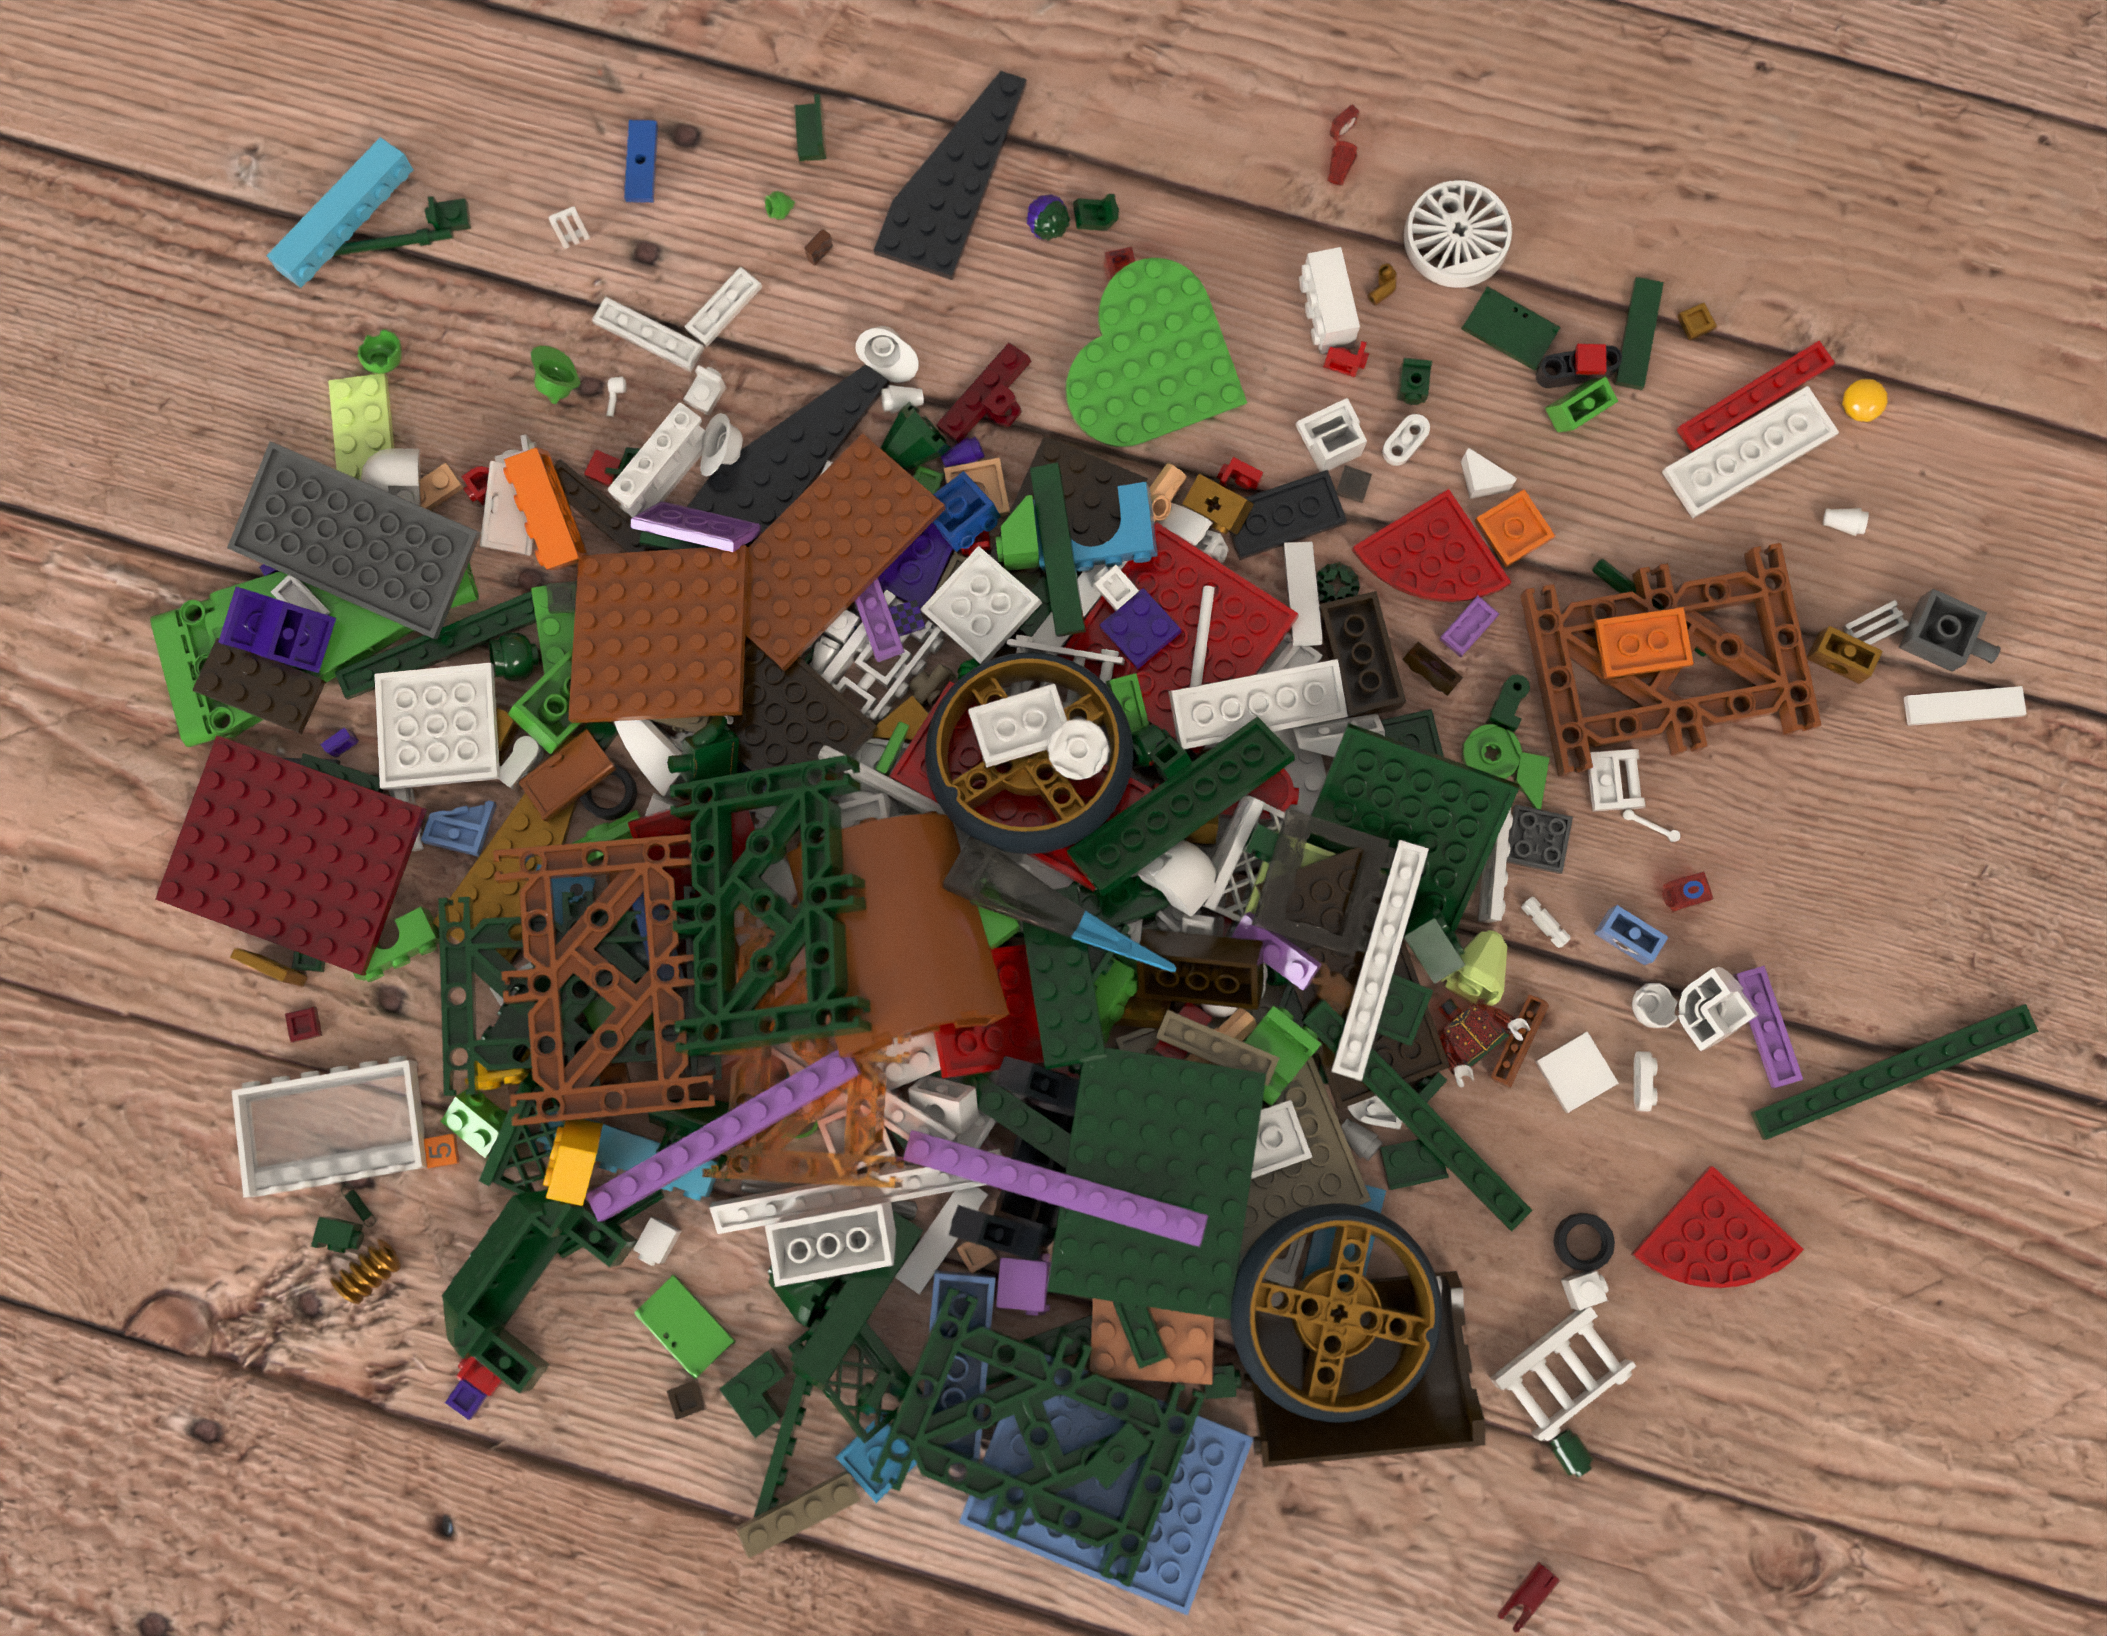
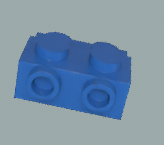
M964 471L933 494L945 505L946 509L932 523L956 552L961 548L967 549L971 547L975 537L984 530L990 531L994 529L998 519L1001 517L994 503Z

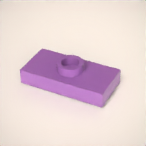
M1477 596L1442 634L1439 640L1461 658L1499 616V613L1481 597Z

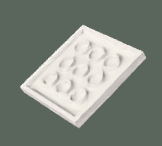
M492 663L375 674L381 789L389 790L500 779L494 665Z

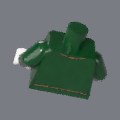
M713 716V719L695 732L694 735L685 737L682 745V754L668 757L667 765L671 774L681 773L682 778L686 782L737 774L739 737L726 727L727 724L733 723V717Z

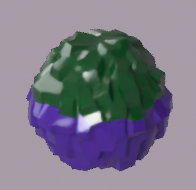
M1052 194L1041 195L1028 207L1027 225L1037 238L1050 241L1052 238L1062 237L1067 231L1066 229L1070 225V217L1067 206L1064 205L1060 197Z

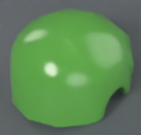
M382 329L380 334L375 337L367 335L363 344L358 348L359 362L369 372L388 373L401 363L402 347L400 340L395 333Z

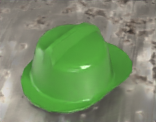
M538 346L532 350L531 360L535 369V388L546 395L551 404H556L559 399L567 398L573 388L579 387L581 382L574 364L565 353L549 346Z

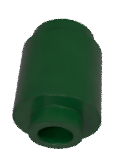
M1570 1429L1559 1433L1549 1441L1553 1446L1551 1449L1568 1476L1575 1474L1579 1478L1592 1469L1590 1463L1594 1460L1579 1436L1573 1434Z

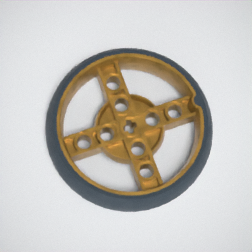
M1035 652L1009 654L987 661L972 669L960 678L945 694L931 719L925 747L926 771L930 787L941 809L968 836L986 846L1009 853H1046L1065 848L1084 839L1098 829L1116 809L1128 785L1132 771V733L1124 710L1114 693L1099 677L1085 667L1068 659L1050 654ZM1024 681H1040L1063 686L1082 696L1081 699L1064 709L1067 721L1081 716L1098 727L1106 725L1111 746L1108 773L1098 792L1086 805L1067 778L1055 770L1049 760L1048 749L1036 752L1031 757L1027 755L987 768L983 761L952 781L948 765V749L952 733L960 717L974 702L977 706L1007 698V694L1002 689L1004 685ZM1002 764H1008L1012 767L1007 773H1000L997 771V768ZM1044 771H1049L1053 774V777L1049 780L1038 778L1039 774ZM983 780L987 782L986 786L982 789H974L972 787L975 781ZM1006 789L1011 793L1021 796L1041 795L1058 819V822L1037 827L1008 826L992 821L974 809ZM1062 794L1070 797V800L1065 804H1059L1054 801L1057 796Z
M1331 1203L1315 1205L1293 1212L1278 1220L1257 1238L1246 1253L1237 1271L1231 1303L1230 1323L1234 1344L1242 1364L1254 1383L1269 1398L1283 1408L1303 1417L1327 1422H1348L1371 1417L1395 1405L1424 1376L1434 1357L1440 1338L1442 1301L1438 1280L1433 1267L1421 1247L1407 1231L1393 1220L1374 1210L1357 1205ZM1336 1227L1327 1267L1309 1274L1297 1288L1263 1280L1266 1271L1277 1255L1293 1241L1316 1230ZM1371 1235L1390 1247L1403 1263L1412 1283L1415 1314L1381 1307L1380 1299L1374 1286L1363 1275ZM1352 1243L1355 1247L1354 1255L1349 1259H1345L1343 1250L1348 1244ZM1343 1274H1347V1286L1343 1289H1338V1278ZM1282 1291V1303L1278 1306H1272V1295ZM1307 1298H1311L1313 1301L1312 1309L1307 1313H1302V1302ZM1337 1307L1341 1309L1340 1315L1335 1314V1316H1332L1330 1314L1331 1309H1337ZM1255 1310L1292 1318L1293 1327L1298 1338L1310 1350L1302 1390L1282 1378L1266 1359L1256 1331ZM1366 1311H1370V1322L1365 1326H1361V1315ZM1395 1318H1399V1329L1395 1332H1390V1322ZM1330 1335H1334L1336 1339L1334 1347L1325 1350V1339ZM1375 1337L1407 1344L1404 1353L1396 1365L1377 1383L1357 1393L1337 1396L1343 1363L1346 1357L1363 1351L1371 1344ZM1323 1366H1328V1377L1324 1380H1318V1370Z

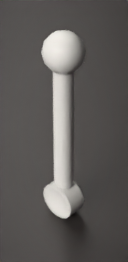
M1626 809L1623 812V817L1626 820H1634L1666 835L1671 842H1676L1680 839V833L1677 830L1669 831L1635 815L1631 809Z

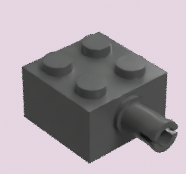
M1935 589L1920 597L1909 622L1910 625L1907 627L1899 646L1900 649L1951 672L1965 665L1970 654L1992 664L1997 659L2001 650L2000 646H1995L1977 637L1987 612Z

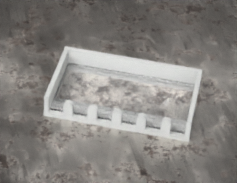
M407 1056L388 1058L389 1063L378 1065L377 1061L359 1063L358 1069L349 1070L348 1066L330 1068L329 1074L319 1075V1071L301 1073L300 1079L290 1080V1076L271 1078V1084L261 1085L260 1081L242 1083V1089L232 1090L243 1198L259 1197L426 1168L425 1130L417 1061L407 1060Z

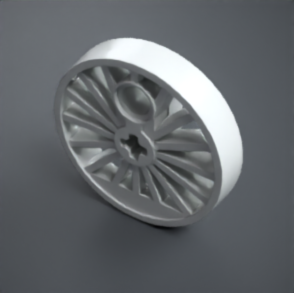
M1461 180L1443 182L1427 190L1416 201L1404 227V246L1413 266L1432 282L1454 288L1479 284L1497 272L1507 256L1512 237L1511 219L1499 197L1482 185ZM1464 194L1474 196L1467 212L1464 209ZM1441 195L1439 202H1437L1434 198ZM1479 200L1488 204L1470 219ZM1426 204L1433 211L1434 215L1421 209V207ZM1449 207L1454 210V213H1448L1443 208ZM1492 211L1498 216L1479 222ZM1416 217L1430 225L1412 224L1413 218ZM1500 225L1503 228V232L1486 230ZM1413 234L1432 235L1416 241L1413 239ZM1488 241L1504 242L1503 249ZM1438 244L1423 257L1418 249ZM1445 248L1447 249L1437 268L1428 263ZM1481 250H1483V251H1485V252H1487V253H1489V254H1491V255H1487V256H1486ZM1451 252H1453V265L1443 268ZM1461 252L1464 262L1459 264Z

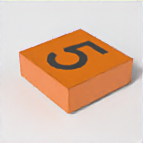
M456 1134L424 1139L427 1168L460 1163Z

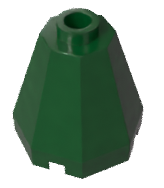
M908 402L900 410L880 447L905 471L940 457L951 448L933 423L926 416L921 417L918 414L920 410L911 402Z
M772 1265L768 1270L770 1275L768 1283L796 1321L807 1328L812 1326L817 1317L822 1319L826 1315L828 1309L824 1307L833 1292L839 1294L844 1286V1283L841 1282L844 1274L775 1287Z

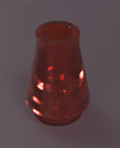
M1337 141L1336 145L1331 148L1329 176L1327 179L1329 183L1338 186L1343 185L1346 176L1358 157L1356 145L1347 141Z

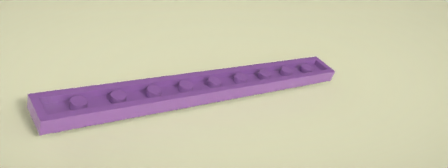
M837 1049L587 1193L586 1197L598 1222L609 1219L860 1075L862 1072L855 1058L840 1057Z
M911 1130L903 1160L1199 1247L1201 1246L1209 1216L916 1130Z

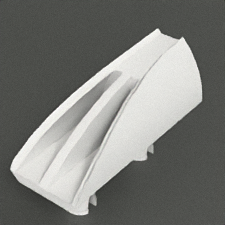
M651 719L614 721L625 747L637 766L663 797L671 798L670 785L686 783V781L682 778L681 773L671 774L667 765L668 757L681 755L683 740L685 737L694 735V733L684 731V733L678 732L673 737Z

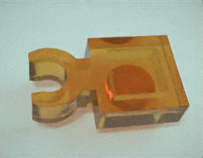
M1320 962L1322 964L1320 966L1321 976L1313 978L1311 983L1321 986L1316 994L1321 999H1324L1340 1015L1351 1004L1355 988L1339 972H1336L1331 977L1328 966Z

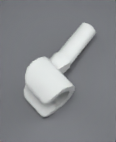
M612 377L608 380L610 399L607 416L609 417L614 416L617 393H626V380L623 377Z

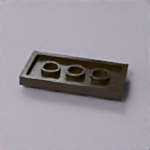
M217 638L193 687V691L302 735L326 682L275 660L218 642L219 638Z

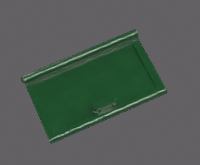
M1487 286L1465 324L1462 325L1461 330L1536 371L1561 327Z

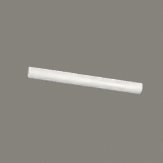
M1212 586L1203 587L1190 687L1202 685L1215 590Z

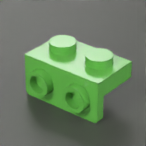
M465 1090L455 1096L441 1122L480 1155L487 1158L492 1151L507 1113L485 1097L482 1092L478 1091L477 1095H466Z

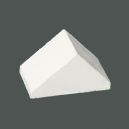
M1468 448L1461 460L1469 499L1509 492L1517 480L1516 477Z

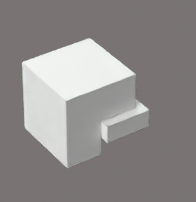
M1348 398L1297 421L1295 425L1319 472L1332 470L1361 456L1367 443V439L1359 426L1360 421Z

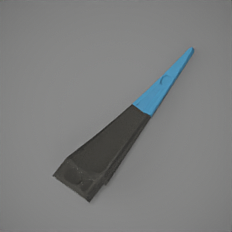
M969 836L943 881V889L970 900L972 905L1170 972H1175L1176 970L1174 964L1091 915L1031 874L998 848Z

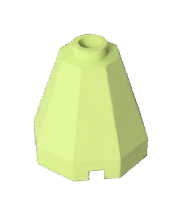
M1488 930L1487 932L1482 931L1477 934L1463 948L1465 953L1461 957L1465 966L1441 981L1447 980L1445 987L1462 999L1477 1004L1478 999L1485 1000L1483 1006L1491 1007L1500 1001L1504 993L1507 944L1499 933Z

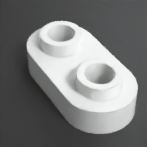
M1419 414L1407 416L1386 440L1382 450L1384 459L1394 466L1406 463L1426 440L1430 432L1428 420ZM1416 428L1419 434L1413 435L1409 429ZM1392 449H1399L1401 455H1394Z
M1637 1051L1634 1057V1106L1636 1111L1649 1112L1652 1106L1657 1104L1658 1096L1657 1089L1653 1088V1076H1656L1658 1066L1657 1059L1652 1058L1651 1052Z

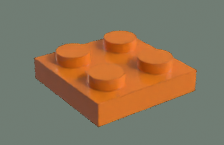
M1524 489L1475 519V523L1505 568L1555 537V534Z

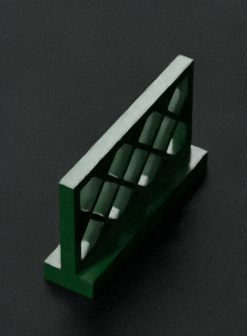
M530 1071L520 1083L516 1094L543 1092L544 1088L533 1080L532 1071ZM552 1097L554 1106L544 1109L547 1114L555 1111L558 1113L560 1109L559 1101ZM519 1100L517 1106L510 1107L479 1178V1182L487 1186L494 1182L517 1194L535 1192L531 1182L545 1179L547 1169L542 1158L551 1155L555 1140L553 1133L557 1132L558 1126L550 1128L548 1122L540 1123L543 1131L531 1134L527 1124L512 1126L514 1114L520 1113V1119L538 1115L536 1100ZM561 1121L562 1125L559 1126L564 1127L566 1121ZM546 1136L551 1149L539 1153L534 1139ZM527 1142L532 1155L520 1158L516 1146L517 1144ZM535 1160L541 1174L529 1177L523 1164ZM516 1166L522 1179L513 1181L505 1177L506 1169Z
M867 1322L852 1344L859 1351L858 1362L842 1360L837 1367L836 1382L829 1381L823 1389L824 1394L864 1444L894 1419L898 1407L894 1410L881 1409V1398L876 1410L872 1412L875 1414V1427L868 1433L859 1423L860 1411L858 1410L861 1404V1399L858 1396L864 1386L862 1385L863 1369L874 1370L876 1374L880 1371L893 1372L901 1377V1382L908 1385L911 1378ZM809 1329L788 1346L793 1354L801 1343L805 1340H810L812 1337L808 1334ZM843 1366L858 1368L857 1384L841 1382ZM916 1385V1391L922 1395L923 1392ZM841 1388L856 1390L855 1406L845 1405L840 1399ZM902 1393L899 1397H895L899 1401V1403L901 1402L904 1393ZM881 1414L888 1415L881 1421Z

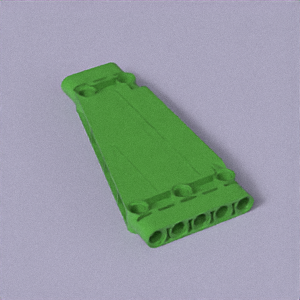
M470 562L451 608L479 600ZM279 571L266 577L263 576L215 591L209 595V599L203 601L189 600L180 608L151 616V627L179 734L186 747L189 748L215 740L217 735L228 738L236 737L264 720L193 691V687L216 639L220 637L235 587L237 586L277 599L271 591L288 576L287 574ZM301 581L331 612L329 616L335 617L336 621L319 673L288 664L285 665L320 678L327 683L336 677V671L373 656L415 630ZM202 611L201 617L194 621L195 614ZM230 717L229 725L222 728L223 720Z

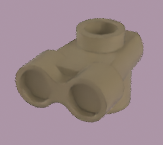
M939 663L930 676L925 671L918 674L910 683L909 688L915 693L913 697L921 705L927 707L930 704L933 706L942 694V690L949 681L952 682L956 678V675L948 667Z

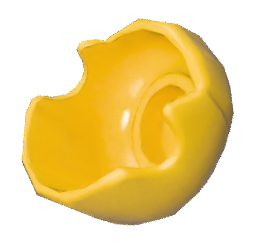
M1860 379L1846 389L1843 395L1842 406L1846 415L1855 421L1871 422L1886 409L1888 394L1883 385L1873 379Z

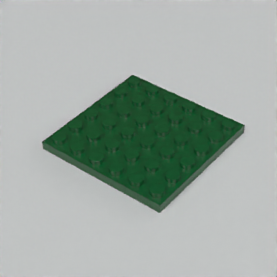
M1348 723L1301 841L1336 854L1364 843H1369L1378 869L1386 872L1383 880L1384 886H1386L1399 840L1428 848L1413 905L1425 898L1431 907L1437 904L1449 928L1452 927L1455 932L1518 793L1519 784Z

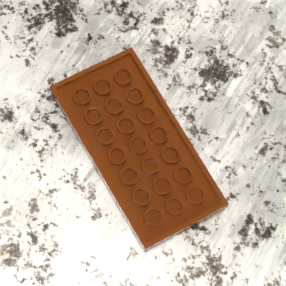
M862 433L748 547L749 562L745 636L785 672L946 509L945 505Z

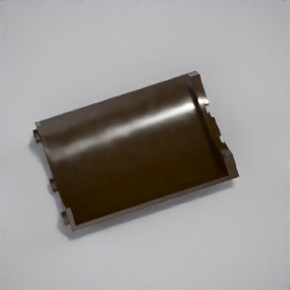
M1457 1271L1435 1273L1441 1293L1442 1326L1438 1346L1431 1364L1417 1385L1399 1402L1383 1412L1371 1417L1348 1422H1327L1310 1419L1295 1414L1275 1403L1254 1383L1248 1373H1244L1245 1392H1251L1257 1431V1436H1253L1254 1454L1261 1455L1263 1468L1486 1445L1485 1418L1480 1406L1477 1390L1472 1389L1469 1374L1472 1373V1365L1468 1344H1464L1462 1326L1466 1325L1463 1286ZM1409 1276L1369 1279L1378 1294L1381 1307L1415 1314L1414 1292ZM1348 1282L1337 1283L1338 1289L1345 1288ZM1282 1291L1274 1293L1271 1298L1272 1306L1280 1305L1283 1301ZM1307 1298L1302 1302V1313H1307L1312 1309L1313 1301L1311 1298ZM1338 1307L1337 1309H1331L1330 1314L1332 1316H1335V1314L1340 1315L1341 1309ZM1255 1310L1256 1331L1266 1359L1282 1378L1302 1390L1310 1350L1298 1338L1293 1327L1292 1318ZM1366 1311L1361 1315V1326H1365L1370 1322V1311ZM1395 1318L1390 1322V1332H1395L1399 1329L1400 1320ZM1330 1335L1325 1339V1350L1334 1347L1336 1340L1334 1335ZM1375 1337L1371 1344L1363 1351L1346 1357L1343 1363L1337 1396L1357 1393L1377 1383L1396 1365L1404 1353L1407 1344ZM1323 1366L1318 1370V1380H1324L1328 1377V1366Z

